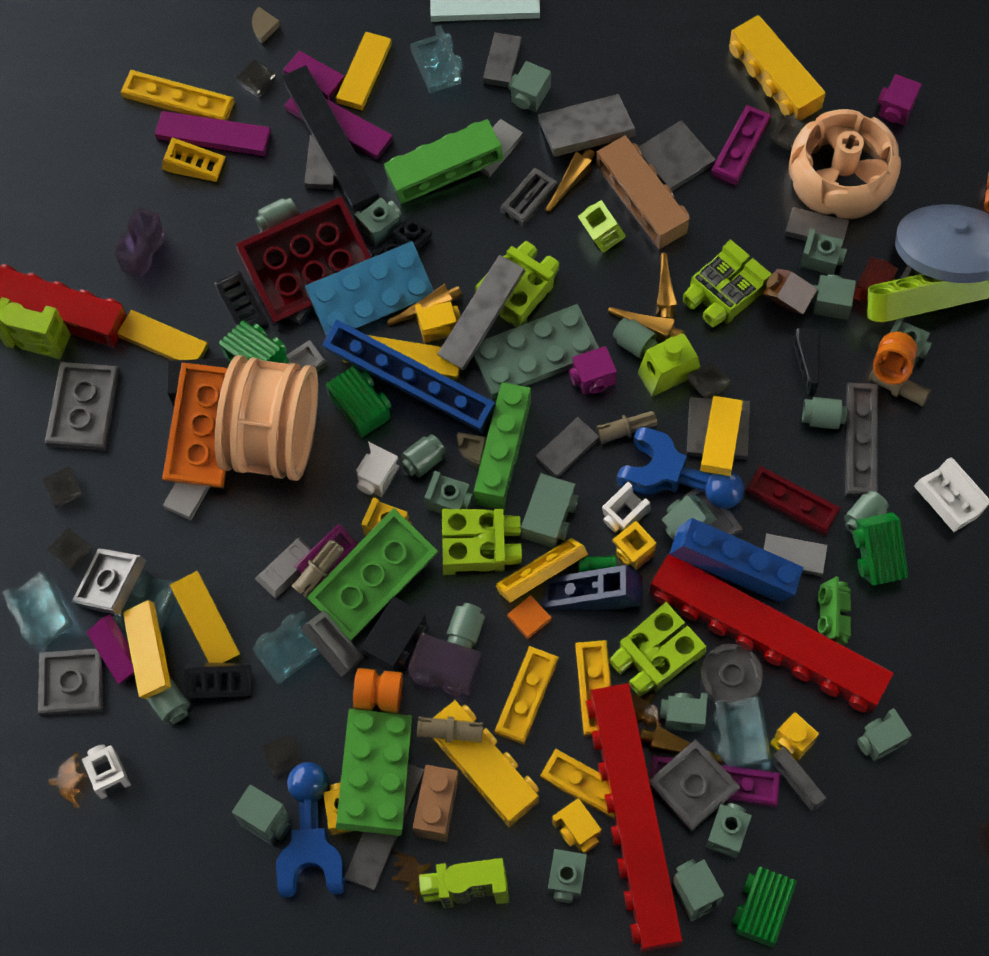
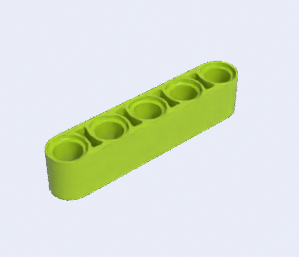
M920 274L875 284L868 288L867 317L875 322H887L988 299L989 280L975 283H954Z

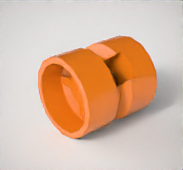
M897 331L891 332L882 338L873 362V370L879 380L895 385L903 383L910 377L918 351L917 344L910 335Z
M358 668L354 682L353 708L371 711L378 705L381 711L399 713L403 690V672L384 671L379 676L374 669Z

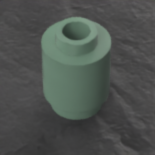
M281 198L259 209V216L255 220L259 229L263 232L300 214L291 198L286 200Z
M623 318L613 332V338L617 340V344L640 359L644 357L645 352L649 348L658 344L656 341L657 334L634 319Z
M820 397L804 400L802 423H808L809 427L839 429L840 424L846 423L847 406H842V400Z
M434 435L423 436L401 454L403 461L400 464L409 476L415 475L420 478L442 460L446 450Z
M875 491L863 494L844 516L845 526L848 531L853 534V530H857L856 520L887 513L888 502Z
M464 603L463 607L457 606L455 608L446 634L449 637L447 641L449 646L461 651L470 652L472 646L476 645L485 620V616L480 613V607Z
M170 679L171 688L147 700L164 723L172 722V724H175L187 716V709L190 703L175 682Z

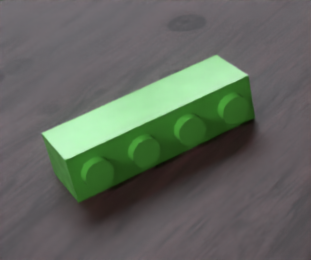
M486 119L481 122H474L456 133L446 134L441 139L430 144H423L405 155L395 156L390 161L384 163L387 178L401 205L482 170L483 167L503 161L504 157L501 143L489 120Z
M501 382L474 488L475 505L505 510L531 405V388Z

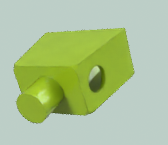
M684 333L670 337L666 341L649 348L645 352L638 370V375L651 397L701 374L699 358Z

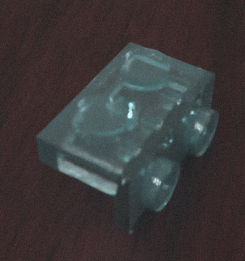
M441 25L435 27V36L410 44L411 53L430 94L460 84V72L464 70L460 56H454L452 51L454 46L450 34H444Z
M142 569L121 614L114 615L113 617L119 629L127 634L123 617L124 611L149 600L155 603L161 632L177 600L170 587V584L174 583V581L153 577L146 570Z
M38 573L19 590L8 588L3 592L8 602L7 607L15 616L20 626L21 635L29 643L48 645L74 624L48 573Z
M304 611L287 616L278 629L272 633L267 632L257 639L256 645L252 648L257 659L278 685L321 654L301 630L309 622Z
M755 696L726 703L723 700L715 701L716 711L713 712V720L717 730H720L722 742L718 743V750L721 759L731 767L740 768L772 761L761 698Z

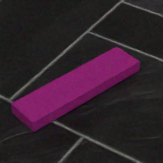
M290 97L285 104V110L303 120ZM326 99L352 147L378 161L392 143L393 135Z
M161 111L155 131L156 140L170 142L173 137L195 146L265 156L271 135L270 127Z
M652 755L649 780L674 758ZM720 765L740 786V789L728 799L729 801L777 807L781 773Z

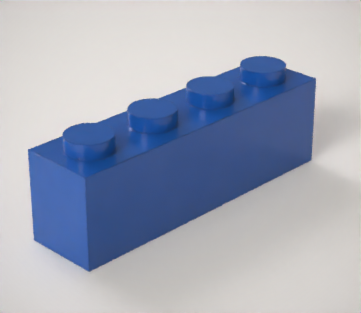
M694 518L689 519L678 527L669 554L778 603L795 596L804 568Z

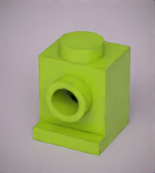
M602 200L589 206L578 216L602 253L627 237Z

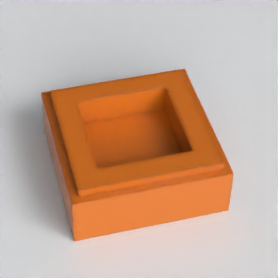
M531 595L507 614V618L527 640L551 621V616Z

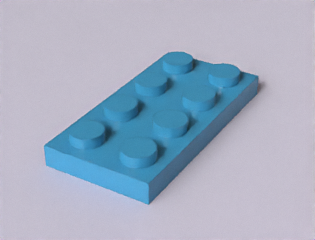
M413 241L305 285L307 294L326 337L336 319L357 329L412 306L434 292Z

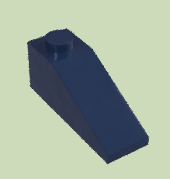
M627 565L551 577L543 582L542 608L545 610H618L643 606V576Z

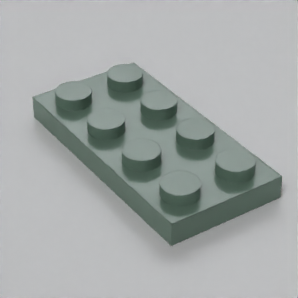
M578 304L484 339L473 358L492 399L498 397L501 382L526 387L572 369V357L598 349L599 346Z

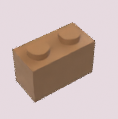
M425 765L413 823V832L416 837L447 842L459 782L458 770Z

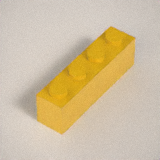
M759 15L731 31L729 49L732 55L744 63L749 75L753 78L755 77L760 82L766 95L772 97L777 102L784 116L789 117L794 124H797L822 109L826 92Z
M456 700L433 717L448 720L449 716L454 717V720L474 722L477 719L466 704L461 707ZM487 728L482 730L481 743L452 740V743H446V739L433 738L509 828L539 803V796L537 794L539 788L529 776L523 778L518 773L516 761L508 752L502 754L495 746L497 740Z

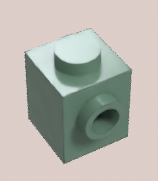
M526 61L519 74H514L509 83L511 102L521 109L537 112L551 88V71Z
M820 275L818 286L813 285L817 288V291L810 301L814 303L813 314L848 320L852 308L856 281L843 279L838 275Z
M687 495L683 500L678 499L667 508L668 514L662 521L667 526L665 529L667 534L674 540L678 527L689 519L694 518L711 525L717 518L699 496Z
M728 803L725 806L720 804L706 848L737 859L752 815L745 813L746 809L739 805Z
M554 849L548 884V894L554 895V900L565 903H573V899L580 900L587 854Z

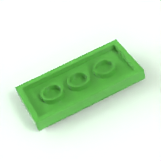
M393 508L307 598L321 612L324 610L346 637L353 641L389 604L392 597H396L439 551Z
M349 708L336 829L401 836L412 715Z

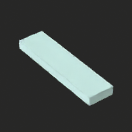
M430 0L431 22L540 18V0Z

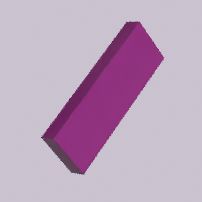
M746 105L711 170V175L737 186L771 122L772 115Z

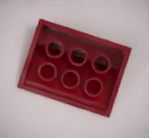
M342 196L236 243V252L273 323L313 306L305 285L371 258Z

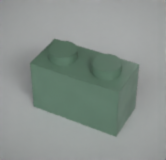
M540 473L521 526L522 539L551 548L557 547L559 539L565 540L570 523L566 522L569 512L574 514L579 500V496L575 495L574 483Z
M251 784L232 811L241 827L274 846L277 839L283 840L291 827V824L288 823L291 818L284 805Z
M692 859L676 868L678 872L674 875L671 888L689 922L720 906L724 894L705 859L698 863Z

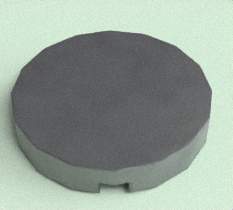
M723 644L712 649L703 660L700 669V682L704 692L708 693L707 696L715 703L726 707L742 706L752 701L759 693L763 681V668L758 657L752 651L749 652L738 644Z

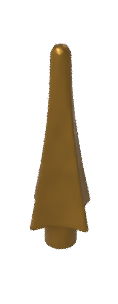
M587 148L581 155L575 151L559 187L546 206V212H551L559 201L593 169L590 164L595 156L593 150Z
M662 252L656 316L661 315V318L673 319V315L676 316L675 307L677 306V301L670 278L667 253Z
M443 284L413 306L388 319L387 324L391 326L415 318V305L421 304L423 309L436 302L446 303L451 301L453 307V301L463 297L459 286L447 290L446 285Z
M613 307L608 309L610 314L618 318L636 320L656 333L657 339L661 342L684 333L683 330L674 327L675 319L637 314Z
M658 725L654 731L642 728L640 732L641 741L650 744L648 751L678 755L691 744ZM707 750L718 763L725 762L723 756Z

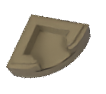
M261 7L255 10L252 17V27L257 40L263 44L280 27L279 20Z
M458 432L457 442L460 454L469 464L480 468L487 437Z

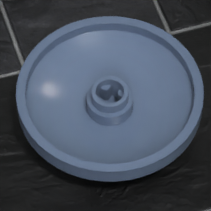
M941 204L916 209L900 221L895 238L896 250L902 260L914 270L938 280L954 283H975L989 280L988 213L961 205Z

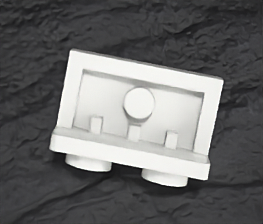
M952 457L947 459L939 469L919 479L914 485L953 532L976 520L989 506V498Z

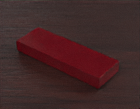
M759 466L745 490L746 495L824 536L828 534L841 510V507L762 466Z

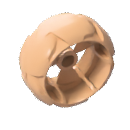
M851 109L828 111L817 117L815 121L806 124L793 143L789 160V175L800 200L816 213L832 214L844 220L866 216L875 211L882 202L887 201L895 189L901 169L898 143L891 130L876 117L870 119L861 112ZM830 144L835 149L832 167L815 171L812 167L813 159L811 154L817 153L822 146ZM862 150L870 154L873 159L859 161ZM855 173L867 184L842 186L836 180L839 175L850 176Z

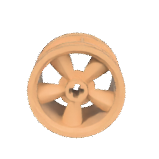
M236 355L232 359L221 387L215 424V456L217 465L221 470L230 471L233 468L235 472L266 474L279 479H283L287 475L289 480H300L310 456L317 418L318 375L314 366L305 365L301 368L300 364L278 363L264 361L255 357L248 360L247 357Z

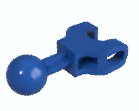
M645 427L636 430L633 437L634 443L638 450L651 456L652 461L644 467L623 466L616 477L621 487L629 482L633 486V493L645 497L656 495L665 490L676 493L679 485L683 484L705 492L709 502L721 509H729L736 506L744 495L743 481L735 472L731 471V476L714 473L709 475L687 467V455L681 454L675 449L673 441L667 434Z
M304 762L295 766L287 780L290 795L299 802L300 830H291V842L282 850L276 860L277 888L281 898H289L296 893L298 875L305 868L311 866L321 868L324 871L326 886L330 893L336 895L342 894L344 891V860L336 848L328 843L326 830L319 828L318 801L323 798V793L328 789V776L320 765L313 762Z

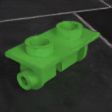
M836 576L820 585L818 592V601L820 603L818 631L831 640L835 639V642L845 645L848 644V639L851 638V617L840 615V611H851V589L848 587L847 582H839V577Z

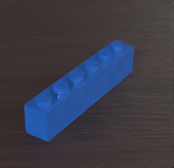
M337 319L322 344L329 353L355 365L357 368L366 371L482 434L493 416L495 402Z

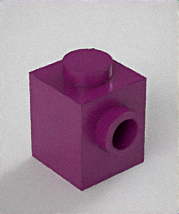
M895 74L889 88L883 87L877 101V103L881 104L879 116L884 117L890 122L905 126L917 101L922 84Z
M606 346L572 357V369H569V375L573 385H579L582 395L600 393L608 386L616 384L617 371Z

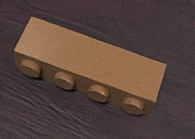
M625 135L597 151L596 167L658 249L665 247L688 233L690 220L688 211L684 206L678 205L670 187L662 184L656 169L652 164L646 163L636 143H631Z

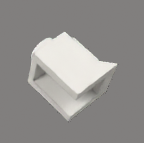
M368 442L371 453H366L356 469L358 478L356 486L367 495L374 493L382 497L400 468L399 465L395 464L398 456Z
M627 482L602 506L603 514L606 516L603 521L614 532L618 530L624 531L635 521L639 522L645 515L651 512L650 502L646 498L643 501L633 493V486ZM626 505L632 512L622 520L616 513Z
M104 744L95 746L87 752L88 756L82 759L94 792L101 799L108 797L105 789L119 782L125 788L131 786L120 758L112 745L108 747ZM109 761L112 769L98 775L95 767Z

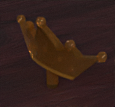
M636 694L631 695L637 724L645 720V727L649 726L651 722L661 727L658 707L650 704L655 696L650 694L646 700H643Z
M74 752L72 757L59 766L58 778H52L48 781L49 785L59 784V794L73 803L75 808L79 807V804L75 802L73 796L79 793L80 789H75L74 786L82 778L86 777L85 773L80 774L74 771L80 765L78 762L73 763L78 752Z
M393 850L392 854H396L400 859L394 863V866L403 868L396 876L392 877V881L408 882L409 886L405 887V891H414L415 899L413 903L417 904V898L421 893L419 875H422V872L430 869L431 866L429 863L419 866L414 856L398 853L396 850Z

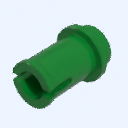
M587 555L578 561V573L616 567V556Z

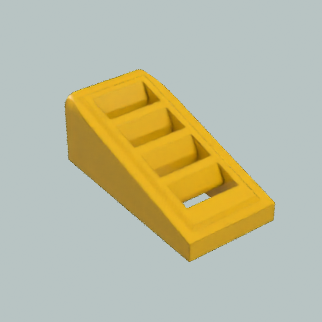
M172 137L163 159L162 170L217 182L226 156ZM176 154L182 155L180 160L175 159ZM187 157H191V158H192V161H191L190 164H189V163H186ZM198 159L204 160L201 168L196 166ZM209 162L215 163L212 171L206 170Z

